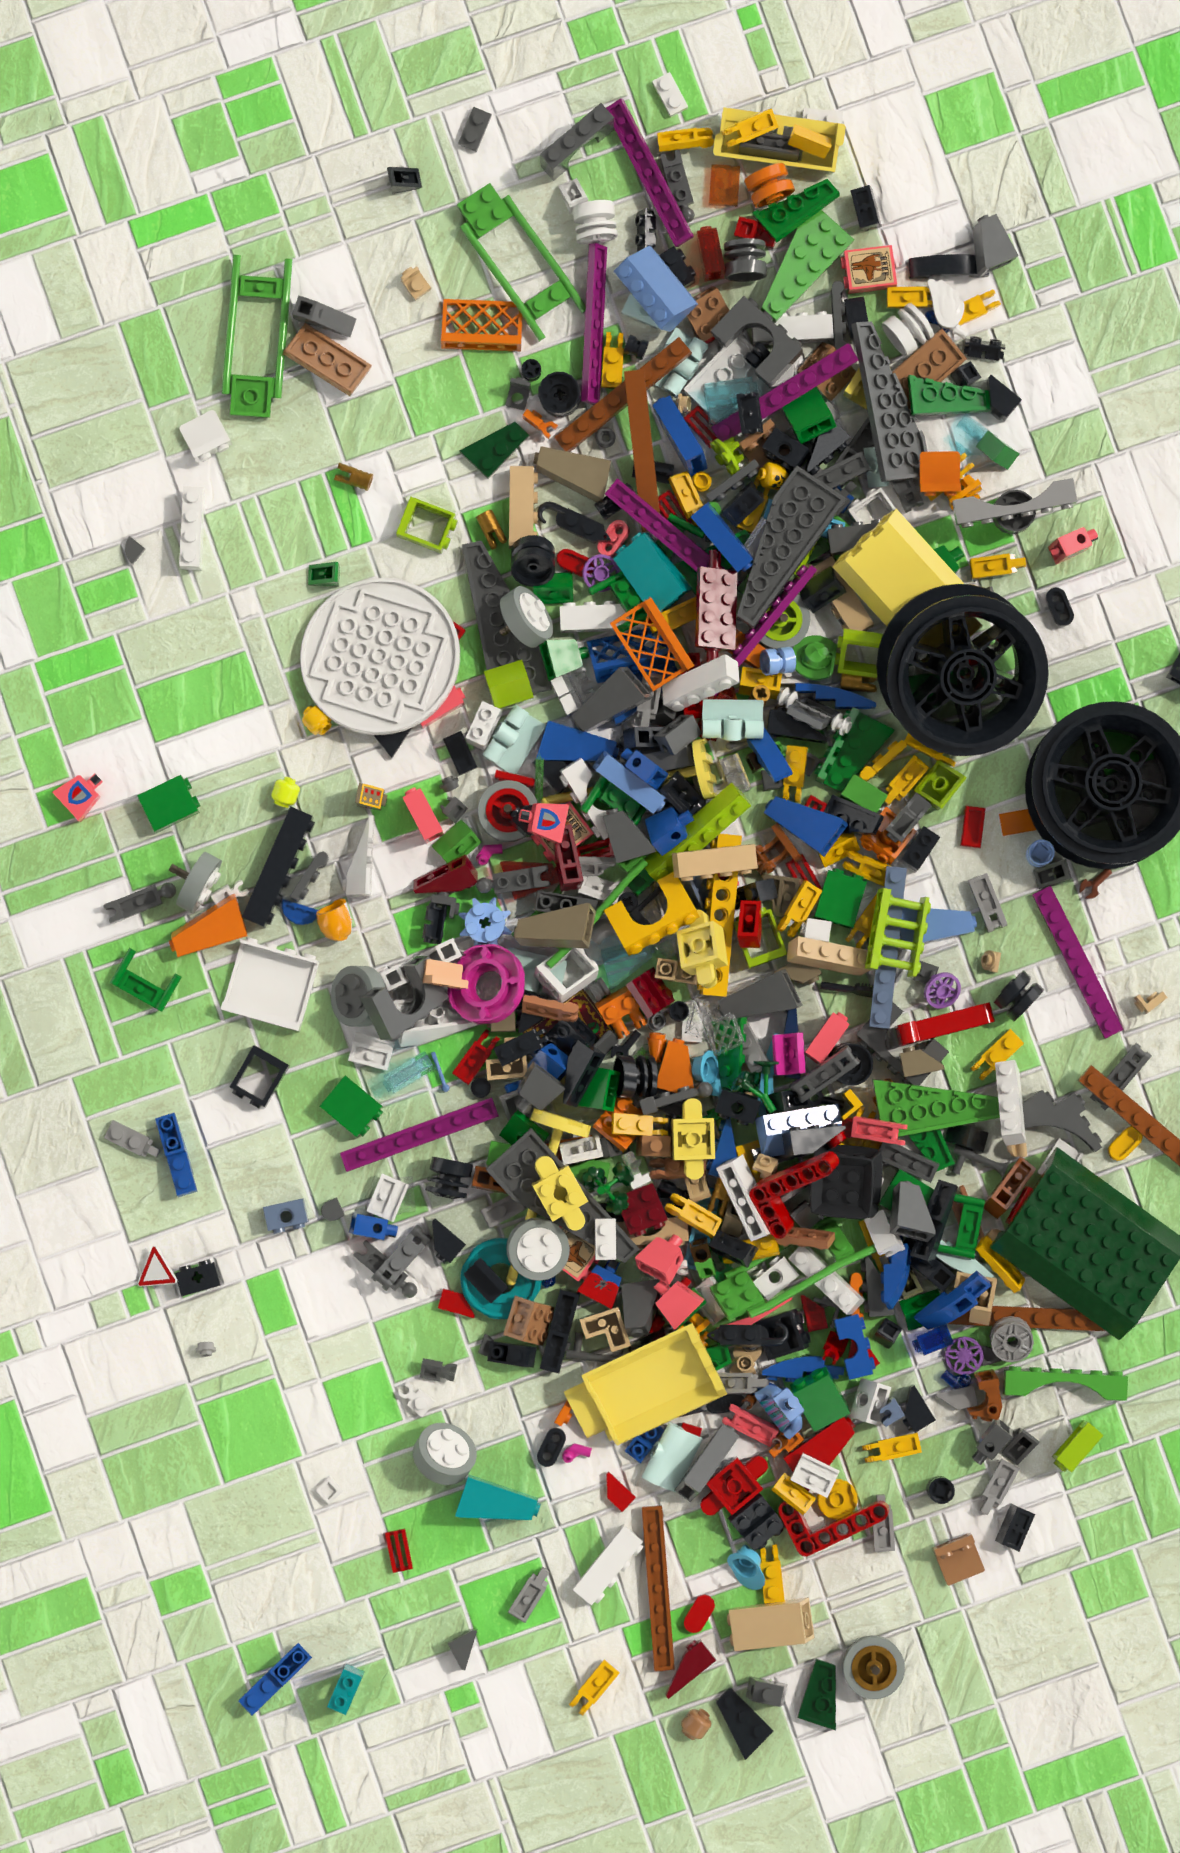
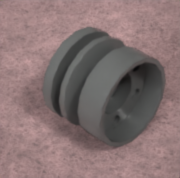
M740 238L725 242L724 250L727 252H725L724 258L731 260L724 265L725 279L747 282L766 278V262L758 260L766 256L764 251L766 242L752 238Z
M1009 490L1003 493L994 505H1017L1028 502L1032 497L1021 490ZM1033 511V515L1021 517V514H1017L1015 518L1002 521L1000 517L993 519L995 526L1002 532L1019 534L1025 531L1034 521L1036 511Z

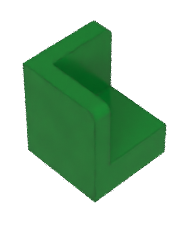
M644 868L630 882L628 887L638 897L655 880Z

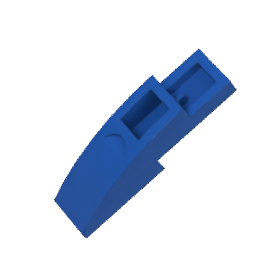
M175 1112L155 1118L177 1196L182 1197L198 1192L191 1162Z
M907 1243L903 1244L905 1250L888 1257L889 1264H884V1272H881V1283L884 1284V1291H881V1301L885 1303L888 1310L894 1308L907 1283L911 1265V1249Z
M976 1270L949 1294L945 1291L914 1316L915 1320L929 1330L957 1319L978 1304L976 1298L991 1287L990 1281Z
M801 1356L774 1363L761 1370V1375H765L767 1380H777V1377H785L786 1382H794L798 1378H803V1371H806L808 1376L814 1370L822 1369L826 1366L832 1378L839 1379V1375L844 1376L845 1367L824 1365L825 1361L822 1360V1356Z
M297 1643L238 1702L253 1716L312 1657Z

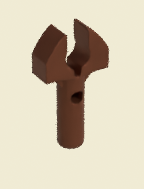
M1104 869L1093 881L1085 879L1080 883L1079 893L1085 887L1092 886L1091 893L1085 899L1095 898L1100 894L1097 891L1098 886L1112 874L1111 869Z

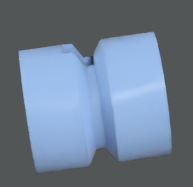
M781 647L777 650L774 648L762 650L760 653L762 673L769 676L777 675L779 672L781 674L794 672L796 668L794 650L791 647Z
M1036 840L1026 850L1028 863L1037 868L1046 866L1054 858V847L1047 840Z

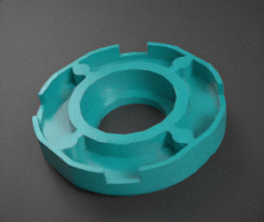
M494 1238L477 1245L468 1256L461 1270V1288L467 1302L474 1309L493 1319H508L515 1296L534 1301L541 1288L542 1280H531L518 1273L514 1288L508 1293L501 1294L492 1303H489L464 1276V1273L480 1257L489 1267L497 1263H504L510 1266L511 1263L507 1256L508 1238Z

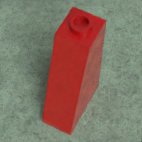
M843 1417L827 1425L785 1455L783 1459L793 1472L802 1453L830 1466L855 1434L853 1428L856 1426L849 1417L846 1419Z

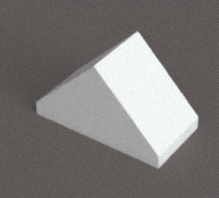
M577 178L558 185L569 214L573 213L572 207L588 202V198Z

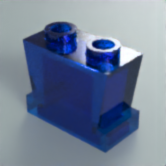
M946 1324L913 1335L915 1340L912 1341L915 1351L917 1353L920 1352L923 1356L954 1344Z

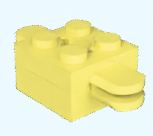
M697 910L700 917L690 924L689 928L676 932L681 969L691 976L696 975L697 982L704 988H712L717 984L716 969L728 965L724 931L716 922L709 921V916L704 911Z
M690 1098L682 1104V1119H671L673 1160H684V1174L689 1179L696 1180L704 1174V1159H715L714 1118H702L701 1102Z
M548 1156L539 1157L535 1162V1169L541 1179L531 1185L553 1222L562 1217L569 1229H581L585 1224V1217L579 1207L587 1203L588 1200L567 1164L558 1169L552 1158Z

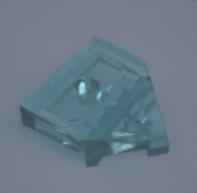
M965 413L954 428L953 434L956 451L960 455L965 452L967 456L983 454L976 445L989 429Z

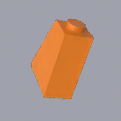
M673 1038V1041L668 1040L658 1074L657 1088L672 1093H678L677 1089L689 1086L690 1089L694 1088L688 1046L684 1045L685 1041Z

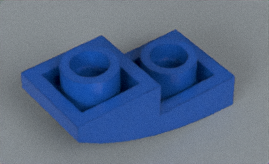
M661 1425L633 1438L625 1452L641 1463L661 1437L666 1427Z

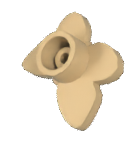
M735 1347L733 1355L736 1363L731 1367L730 1373L757 1374L754 1362L760 1357L763 1347H758L753 1352L745 1351L742 1347Z

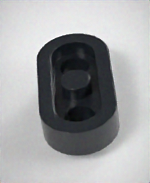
M1051 588L1047 592L1045 599L1053 620L1058 626H1068L1074 619V613L1066 593L1061 588ZM1057 595L1059 601L1054 602L1052 596ZM1060 614H1065L1067 616L1066 620H1061Z
M552 1428L547 1432L537 1453V1460L542 1466L550 1467L557 1461L566 1441V1434L562 1429ZM558 1434L560 1436L559 1441H553L552 1436ZM544 1453H550L551 1458L545 1460L543 1458Z

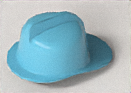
M708 1050L704 1055L693 1057L690 1060L692 1076L697 1082H709L713 1087L711 1095L719 1096L721 1083L718 1060L715 1053Z
M743 1545L736 1553L728 1556L727 1562L743 1586L751 1590H758L765 1585V1578L760 1569L761 1558L757 1552L750 1549L747 1545Z

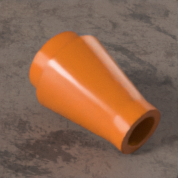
M650 1032L649 1037H647L649 1055H653L656 1062H661L667 1039H665L666 1034Z

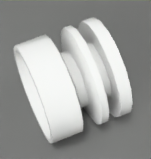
M594 200L572 207L574 222L582 224L575 228V232L578 234L576 236L577 243L585 245L591 243L601 244L618 237L617 230H615L616 222L608 221L615 217L612 201Z
M912 303L906 304L904 309L898 311L900 320L892 315L882 323L883 331L890 342L905 357H908L917 350L916 341L920 344H925L926 339L930 340L934 337V332L927 318Z

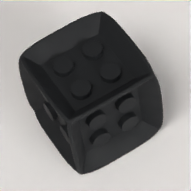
M823 1145L814 1152V1157L828 1151L834 1152L839 1158V1164L830 1175L810 1183L811 1213L847 1219L873 1218L878 1212L881 1197L882 1151L870 1147L837 1145L832 1149H829L827 1145Z

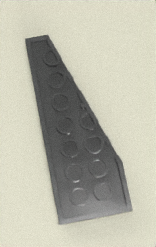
M872 321L851 324L859 359V368L881 482L920 478V453L927 452L925 436L922 430L919 431L915 423L917 421L916 417L911 416L907 406L908 399L896 373H892L889 363L891 362L888 356H884L880 345L882 344Z
M798 466L795 467L773 498L737 613V618L753 629L846 502L844 496Z
M482 541L462 544L486 669L489 670L522 660L532 693L552 690L551 681H548L539 645L531 648L519 641L512 632H509L506 636H502L500 633V629L507 625L501 612L500 600L510 590Z
M530 1128L491 1163L486 1170L514 1201L552 1222L531 1185L541 1179L535 1169V1162L541 1156H548L552 1158L558 1169L565 1165ZM577 1180L588 1200L587 1203L579 1207L585 1217L584 1226L579 1230H571L567 1227L562 1217L553 1221V1223L595 1246V1219L611 1217ZM616 1223V1258L625 1263L640 1249Z

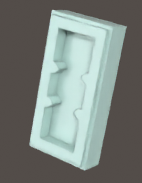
M629 294L622 314L658 329L657 324L633 295Z
M875 447L863 448L864 457L871 469L866 472L868 488L889 486V481L881 482Z

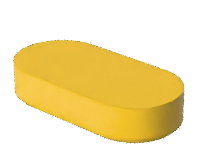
M1132 1126L1125 1128L1109 1145L1108 1155L1115 1161L1124 1160L1141 1143L1143 1136Z

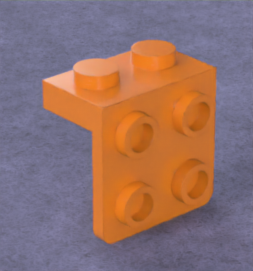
M959 452L920 453V492H924V496H936V492H944V496H957V492H961Z

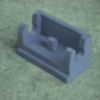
M892 1396L888 1398L887 1404L879 1411V1413L887 1415L881 1420L885 1427L905 1416Z

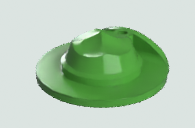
M812 635L804 637L793 647L796 657L795 670L798 674L811 680H823L832 676L837 650L835 642L823 636Z

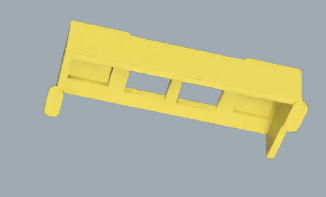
M723 107L720 134H716L714 141V155L773 164L784 163L787 166L835 172L838 149L844 143L846 129L844 124L774 114L779 127L777 130L779 135H783L784 126L794 127L796 124L832 139L830 143L832 145L825 159L803 151L801 161L790 162L739 154L740 143L727 147L726 142L739 137L737 131L729 135H723L722 130L734 126L735 123L760 112Z

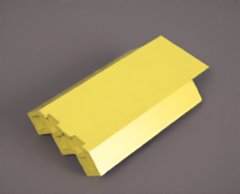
M897 509L884 515L874 529L862 535L854 548L841 554L832 566L886 626L894 615L915 596L942 585L964 584ZM965 617L969 636L971 637L983 625L975 617ZM942 622L930 629L918 643L933 647H939L944 643ZM957 624L952 625V626H953V631H952V633H954V632L957 631V629H958V625H957Z
M693 1323L581 1375L584 1382L564 1391L587 1439L605 1431L609 1441L613 1440L617 1446L727 1395L721 1378Z

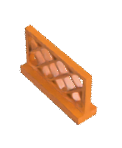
M443 299L441 349L521 352L523 316L519 312L512 319L506 313L510 307L517 308L512 301ZM447 305H456L460 310L452 316L447 311ZM470 306H476L480 310L473 317L466 311ZM490 307H496L500 311L493 318L486 312ZM462 313L470 319L463 326L455 320ZM481 314H484L489 319L484 326H481L476 321ZM502 314L509 320L503 327L495 321ZM451 322L459 328L455 333H446V327ZM472 322L479 329L474 334H470L465 330ZM493 323L499 331L495 334H488L485 329ZM513 324L518 329V335H509L505 330Z
M648 597L631 610L610 622V625L652 691H655L694 666L651 597ZM642 607L647 613L645 622L634 620L635 612ZM632 614V618H631V619H627V618H626V617H628L629 615ZM649 618L653 624L648 623ZM622 620L630 621L628 633L620 632L615 624ZM633 622L644 624L642 636L631 634ZM647 625L656 627L658 631L656 639L645 637ZM622 635H627L626 641ZM659 635H661L664 641L659 640ZM630 636L641 639L639 650L629 647ZM644 639L655 642L653 653L641 651ZM658 642L668 646L667 656L655 654ZM633 652H637V653H638L637 658H636V656L634 655ZM670 652L673 654L675 658L669 657ZM641 653L652 656L650 667L641 666L639 663ZM655 657L666 659L664 670L652 668ZM668 660L677 661L681 669L675 673L666 671ZM644 669H648V670H649L648 675L646 674V672H645ZM651 671L663 673L662 680L656 685H653L650 680Z

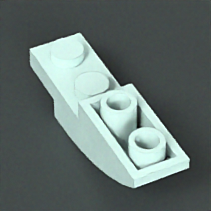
M941 1240L940 1242L941 1245L955 1247L949 1241L945 1243ZM940 1252L936 1254L937 1259L960 1272L973 1274L977 1270L985 1277L992 1278L994 1276L990 1273L992 1269L985 1262L980 1264L975 1259L977 1257L976 1254L974 1259Z

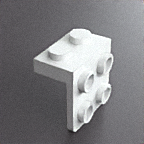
M210 410L180 426V431L196 462H204L210 459L211 455L217 452H224L232 445L214 410Z

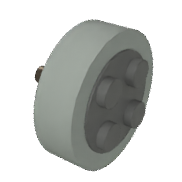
M347 966L336 975L331 988V1005L335 1016L342 1024L352 1027H366L373 1024L360 997L374 987H385L381 975L374 968L369 966Z

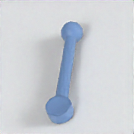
M435 1051L431 1052L443 1085L442 1091L448 1092L450 1087L445 1082Z

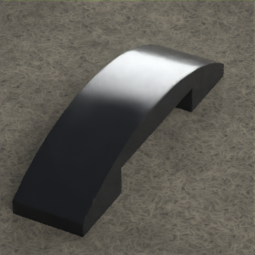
M972 254L930 255L909 258V279L962 275L979 277L977 274L976 257ZM989 273L984 274L980 277H988Z

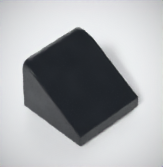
M971 361L958 367L951 373V377L956 385L962 387L970 386L982 378Z
M885 1318L874 1334L873 1339L890 1349L903 1328Z

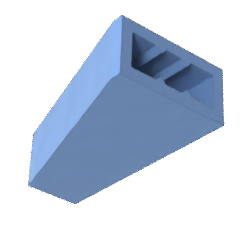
M605 750L592 766L598 773L653 814L655 811L659 812L665 805L664 799L666 797L639 778Z
M903 908L901 919L916 922L918 910ZM931 908L930 913L926 917L928 928L926 934L923 935L922 942L925 943L975 932L974 928L977 927L975 915L971 916L970 911ZM900 928V940L913 942L914 930Z

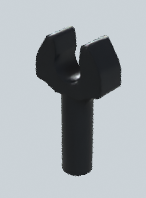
M635 1030L622 1046L615 1045L611 1050V1058L617 1052L629 1055L630 1048L642 1034Z
M822 1090L816 1093L818 1096L817 1101L810 1100L812 1108L818 1107L821 1104H838L839 1108L842 1109L844 1106L843 1100L824 1096Z

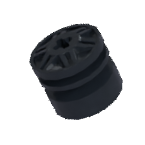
M553 372L541 381L538 388V397L543 409L548 414L555 417H566L578 409L581 402V391L572 375L565 372ZM558 391H561L562 394H566V396L562 397L563 400H559L558 397H555L556 395H558Z
M852 1042L840 1043L831 1050L828 1059L839 1052L841 1048L848 1045L852 1050L851 1053L853 1056H857L860 1063L836 1081L849 1086L865 1082L873 1070V1058L870 1052L862 1045ZM844 1057V1058L841 1059L840 1061H841L842 1064L844 1065V1062L847 1061V1060H846V1058Z
M632 1055L616 1056L613 1070L621 1072L617 1097L631 1098L635 1092L638 1097H654L657 1089L658 1072L653 1055H638L635 1060Z
M432 1156L430 1170L438 1174L437 1177H428L427 1180L436 1182L435 1187L426 1185L425 1190L436 1196L450 1199L467 1198V1193L459 1192V1187L469 1188V1185L461 1182V1178H471L473 1164Z

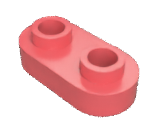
M622 520L613 521L607 528L606 533L611 541L598 543L600 554L614 557L617 554L616 551L622 547L630 533L628 525ZM618 530H623L621 534H617ZM608 546H612L610 551H606Z

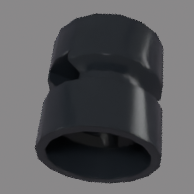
M935 1476L927 1483V1494L934 1502L945 1504L953 1499L955 1488L953 1483L946 1477Z

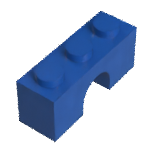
M858 1314L834 1319L838 1339L850 1338L857 1345L855 1355L843 1359L848 1379L851 1380L873 1374L872 1369H876L873 1357L868 1355L867 1350L871 1349L868 1337L864 1338L862 1330L866 1329L863 1317L859 1318Z

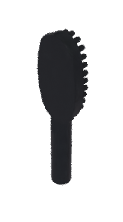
M821 981L820 989L853 993L872 998L874 984L870 987V984L867 986V983H865V986L864 983L861 986L860 983H856L853 987Z
M727 1394L680 1417L705 1411L716 1414L730 1412L729 1407L731 1404L741 1407L744 1402L742 1403L744 1396L742 1394Z

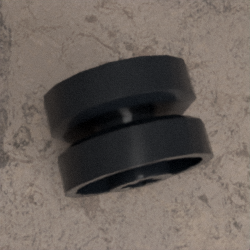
M528 535L514 542L511 548V574L517 582L533 587L544 585L552 580L555 574V548L552 542L538 535Z
M1024 970L1000 991L1001 994L993 1002L1000 1009H1004L1012 1002L1013 1005L1007 1010L1006 1015L1013 1022L1044 991L1038 983H1033L1027 990L1025 989L1031 977Z

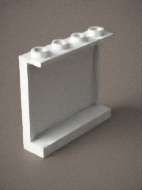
M246 937V940L240 939L241 944L221 1010L300 1032L320 962L315 960L316 956L304 953L303 957L296 955L297 951L285 948L284 951H281L274 944L265 943V946L257 944L258 940Z

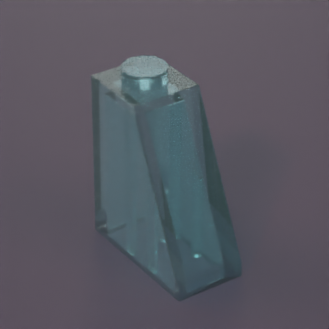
M752 377L704 384L703 389L709 426H714L738 410L736 394L758 393L756 381L753 382Z
M622 944L600 950L610 990L615 989L652 959V953H655L653 944L643 948L638 954L628 956Z
M424 1051L384 1075L385 1081H383V1084L388 1092L392 1091L393 1094H396L434 1072L436 1068Z

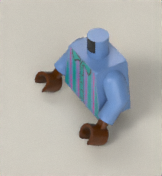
M767 1385L755 1392V1395H746L742 1403L744 1401L750 1402L746 1407L749 1410L756 1404L757 1400L759 1401L766 1413L784 1434L772 1440V1444L777 1440L780 1442L781 1445L777 1449L780 1450L787 1445V1439L790 1440L801 1430V1415L804 1412V1408L799 1403L798 1398L787 1387L780 1389L774 1385Z

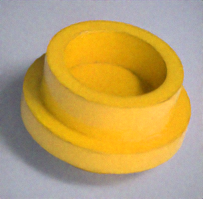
M697 472L692 477L697 491L704 492L710 488L712 480L708 473Z

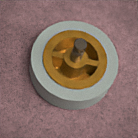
M871 1635L859 1638L849 1646L843 1658L842 1669L846 1682L856 1694L867 1699H881L891 1695L898 1689L904 1678L905 1663L901 1652L890 1640L881 1636Z

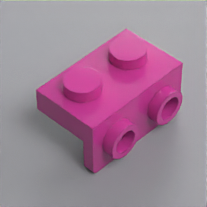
M803 1033L772 1035L773 1061L779 1062V1064L774 1065V1074L794 1075L806 1073Z

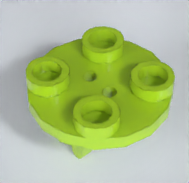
M734 437L724 442L720 439H715L710 443L711 448L717 454L714 457L720 466L724 464L728 473L733 476L740 470L738 464L744 459L743 454L739 455V450L734 451L740 444L738 441L735 442Z

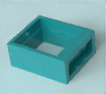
M346 1663L327 1707L346 1715L365 1671Z

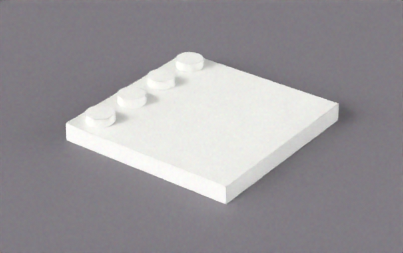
M741 334L727 348L723 347L683 389L716 423L738 411L736 394L755 392L761 397L774 389L773 386L769 388L755 375L756 369L744 359L746 353L752 351L753 346ZM740 433L734 439L740 443L749 435L743 436Z

